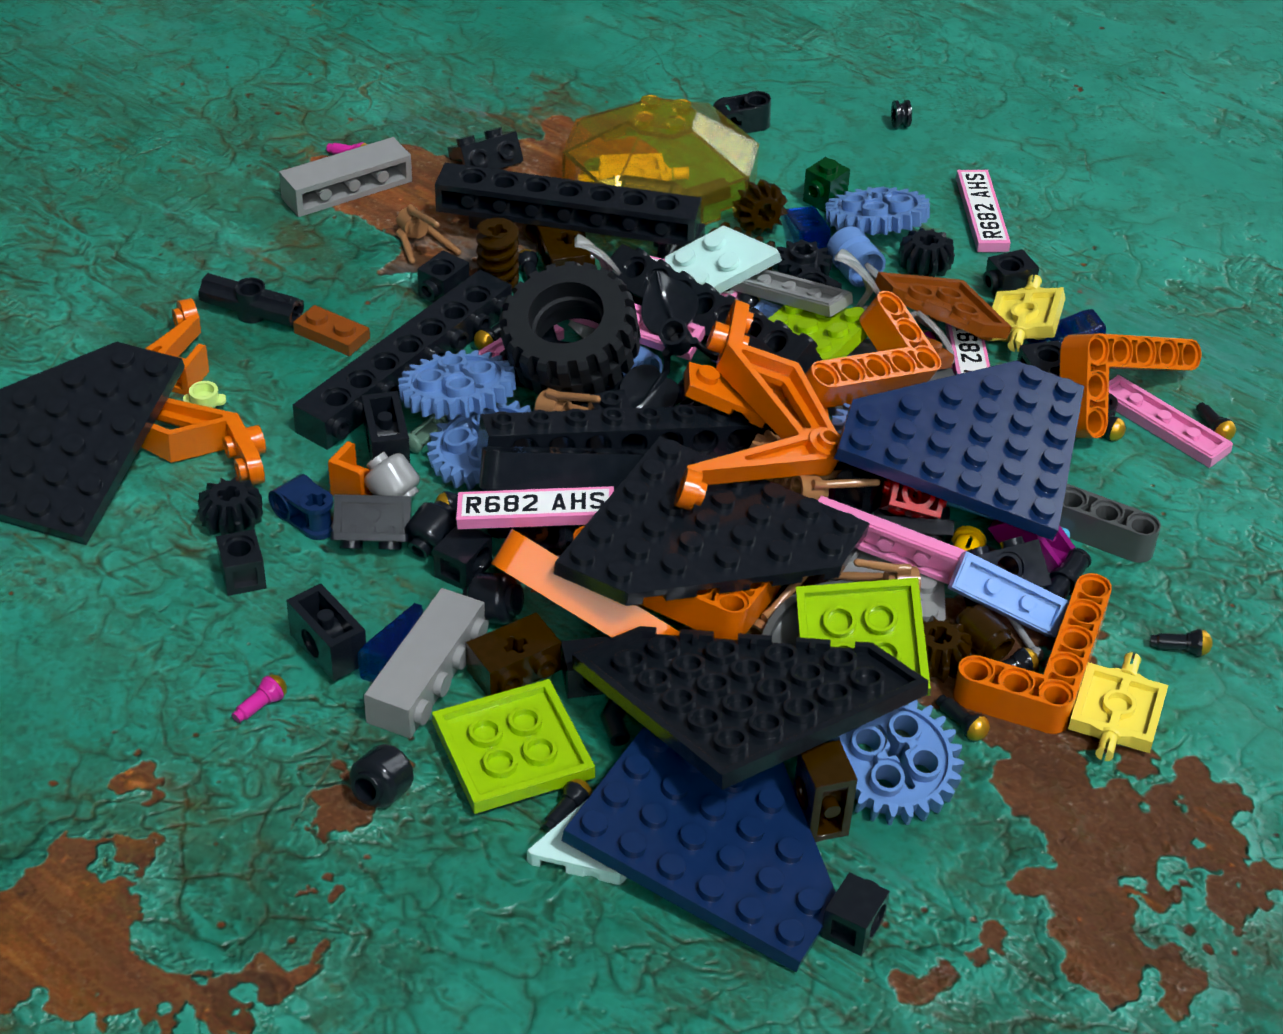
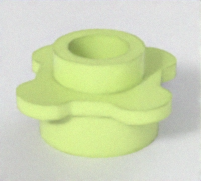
M210 381L194 383L189 388V394L183 397L184 402L211 408L222 406L227 401L226 395L219 394L217 385Z

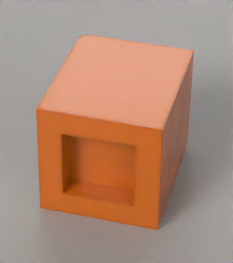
M198 344L186 359L182 358L185 368L172 392L182 395L189 394L191 385L202 381L209 373L206 345Z
M347 441L328 460L331 494L333 496L334 494L372 495L364 483V478L370 470L357 465L355 444Z

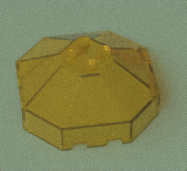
M645 95L641 98L577 118L562 152V178L702 197L700 223L708 225L721 220L722 211L733 208L732 211L735 212L737 209L733 206L732 201L741 198L738 190L746 191L748 189V181L755 183L758 169L759 143L710 103Z

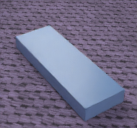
M967 551L961 553L947 587L1049 638L1056 637L1069 604L1068 600Z

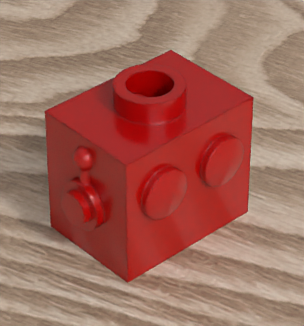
M886 478L881 489L883 495L879 509L898 516L940 519L947 501Z

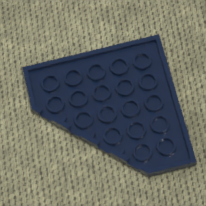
M1016 360L853 399L847 412L834 459L1053 541L1059 531L1084 386L1075 383L1071 379L1059 377L1036 366L1027 365Z
M645 726L569 822L562 835L561 841L794 972L798 971L821 934L825 909L836 893L783 762L722 790Z

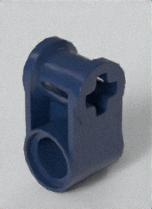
M299 474L269 492V503L280 519L287 521L310 539L322 540L330 537L331 532H333V517L331 516V509L334 504L333 496L330 492L315 484L307 475Z

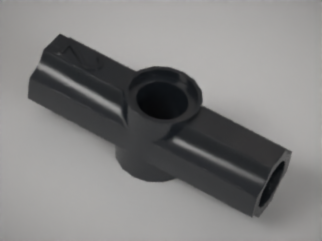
M207 273L202 279L198 291L200 301L236 311L238 318L245 323H258L265 319L294 328L293 322L304 311L303 300L265 289V283L258 278L250 277L235 281Z

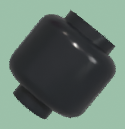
M442 501L423 503L404 528L405 534H409V549L421 558L433 557V549L457 525V511Z
M478 573L470 580L469 585L464 588L462 594L485 603L484 616L488 624L504 625L510 623L516 615L521 613L524 605L523 588L514 577L507 573Z
M387 744L373 747L352 765L349 773L350 785L354 796L363 804L374 808L390 806L410 789L414 780L413 767L410 760L401 750Z

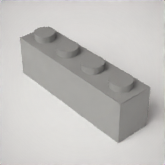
M394 137L279 171L281 198L297 217H301L412 182L411 154Z
M444 588L439 590L364 694L366 723L411 739L420 725L427 723L437 699L447 694L451 680L457 670H462L466 666V642L487 633L488 621L485 620V603L483 601Z

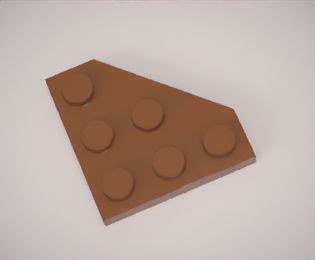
M878 272L875 280L878 288L881 291H889L897 295L906 307L916 311L920 310L936 321L945 322L969 332L982 340L991 341L993 338L1008 339L1012 326L964 280Z

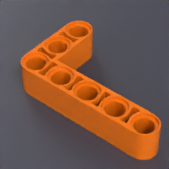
M889 291L879 292L859 318L862 328L878 352L816 361L805 373L824 409L842 406L844 403L851 404L853 399L928 382L940 369L942 364L939 355L902 300L894 293Z
M1101 333L1067 335L1061 343L1060 377L1071 379L1075 383L1084 386L1075 438H1100L1107 430L1109 368L1154 371L1195 370L1199 366L1202 357L1199 343L1193 339Z
M585 526L579 527L575 530L573 534V540ZM768 581L753 583L750 590L719 594L717 588L699 590L697 597L665 601L663 595L646 597L643 599V604L640 605L695 630L714 631V638L738 640V634H746L778 594L780 586L772 587Z
M513 529L491 562L497 568L611 638L639 626L657 627V634L680 635L678 630L637 605H623L555 575V562L559 557Z
M1095 573L1084 574L1078 578L1044 674L983 656H967L958 665L953 692L955 701L966 709L1044 733L1057 734L1065 731L1069 725L1088 662L1090 663L1106 615L1112 591L1110 581L1104 576Z

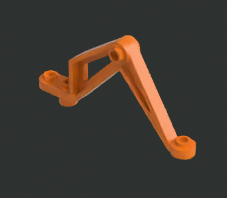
M192 298L177 301V308L172 309L175 327L145 349L179 357L201 333L200 316ZM168 398L156 420L180 428L169 430L153 424L141 446L170 463L224 450L227 458L233 457L234 468L239 481L251 480L252 485L265 482V473L260 454L266 453L263 432L259 425L245 427L238 413Z
M737 299L733 301L725 324L718 321L714 322L707 340L706 349L719 353L716 370L782 440L688 465L680 480L674 501V506L691 511L694 504L701 506L708 485L814 474L827 476L833 472L839 460L834 459L840 434L834 428L800 364L748 345L750 337L745 334L750 329L754 313L749 312L750 304ZM772 389L783 393L806 428H803Z

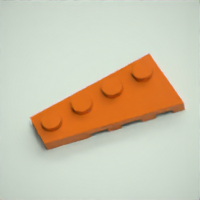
M688 362L684 371L686 397L727 414H731L734 410L738 411L749 420L748 423L763 428L766 422L716 368L710 365ZM772 389L803 428H806L783 393ZM825 408V411L829 417L828 408Z

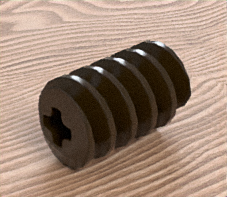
M495 217L486 219L477 225L479 231L476 236L478 244L476 249L478 255L477 271L481 269L511 284L513 289L519 282V230L512 221L505 218Z

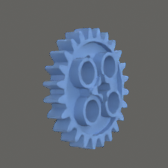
M868 187L867 190L857 188L855 192L844 191V195L838 194L835 198H829V202L825 203L826 222H829L830 227L836 226V230L853 226L860 229L863 233L870 235L882 233L888 235V231L901 233V229L912 230V226L921 227V223H927V219L930 218L929 198H925L924 194L918 195V191L909 192V189L899 191L897 187L891 189L886 187Z
M460 350L458 354L446 351L443 357L433 354V360L420 359V365H409L410 371H403L402 378L398 379L400 400L404 403V407H411L412 413L422 411V417L435 414V419L449 415L450 420H453L457 414L469 418L471 412L484 414V408L495 410L497 409L496 403H507L506 397H513V390H516L514 366H510L508 360L503 361L501 355L492 357V352L479 355V350H475L471 354H466L465 350Z
M515 401L507 406V403H498L495 410L483 409L484 414L500 411L509 413L531 412L529 405L520 408L519 401ZM471 412L469 418L458 415L453 420H450L449 415H447L449 423H438L437 428L439 432L430 433L432 441L427 443L428 458L435 475L441 476L443 483L452 481L454 488H458L463 483H466L467 490L471 491L480 482L481 463L476 452L480 414Z
M915 700L908 705L902 706L829 740V742L840 740L858 779L855 793L857 803L854 812L858 813L865 807L871 809V821H874L879 813H884L888 825H892L896 815H900L905 825H909L913 818V813L922 821H926L930 812L929 809L938 814L944 805L943 801H951L955 793L953 788L957 789L962 778L958 773L961 772L964 761L957 758L962 750V745L951 743L956 735L955 729L943 731L942 727L946 720L945 716L936 719L930 717L933 709L932 705L927 706L921 711L917 709L918 701ZM895 730H903L911 737H902ZM857 744H866L874 751H864ZM914 765L925 766L931 773H923L917 770ZM877 780H887L894 787H884L880 785Z

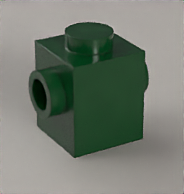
M827 157L807 168L805 172L803 201L826 213L825 203L829 202V198H835L838 194L844 195V191H848L850 169Z

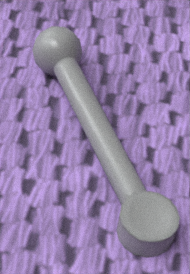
M1008 618L1025 646L1033 650L1037 654L1039 661H1041L1044 657L1043 650L1035 647L1020 623Z

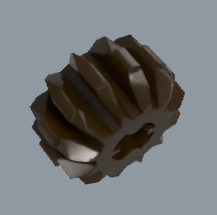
M760 179L757 185L754 182L748 181V189L746 191L738 190L741 198L732 201L733 206L737 209L733 215L744 231H750L754 235L761 236L763 231L772 234L773 225L775 224L782 226L779 218L788 214L787 209L784 207L788 200L776 184Z
M932 615L928 622L923 620L929 677H938L944 683L948 676L956 678L959 662L963 658L972 655L971 635L964 632L963 624L952 625L949 617L944 621H938Z

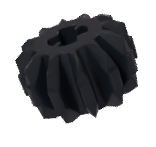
M920 227L918 232L914 230L909 231L908 235L903 237L900 243V267L907 269L910 275L945 276L946 271L950 270L954 263L953 239L946 237L945 232L938 233L935 232L934 228L925 230Z
M237 476L231 481H225L223 478H220L218 484L207 483L206 490L199 493V520L202 526L208 529L210 535L218 533L226 535L252 530L255 528V524L262 522V496L259 493V489L253 487L251 480L240 482Z

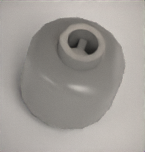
M382 452L367 464L370 472L365 476L364 483L372 495L414 497L419 492L416 486L420 482V476L403 454L395 453L388 457L385 452Z

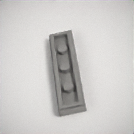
M768 269L730 288L737 292L827 317H832L853 303L852 292Z

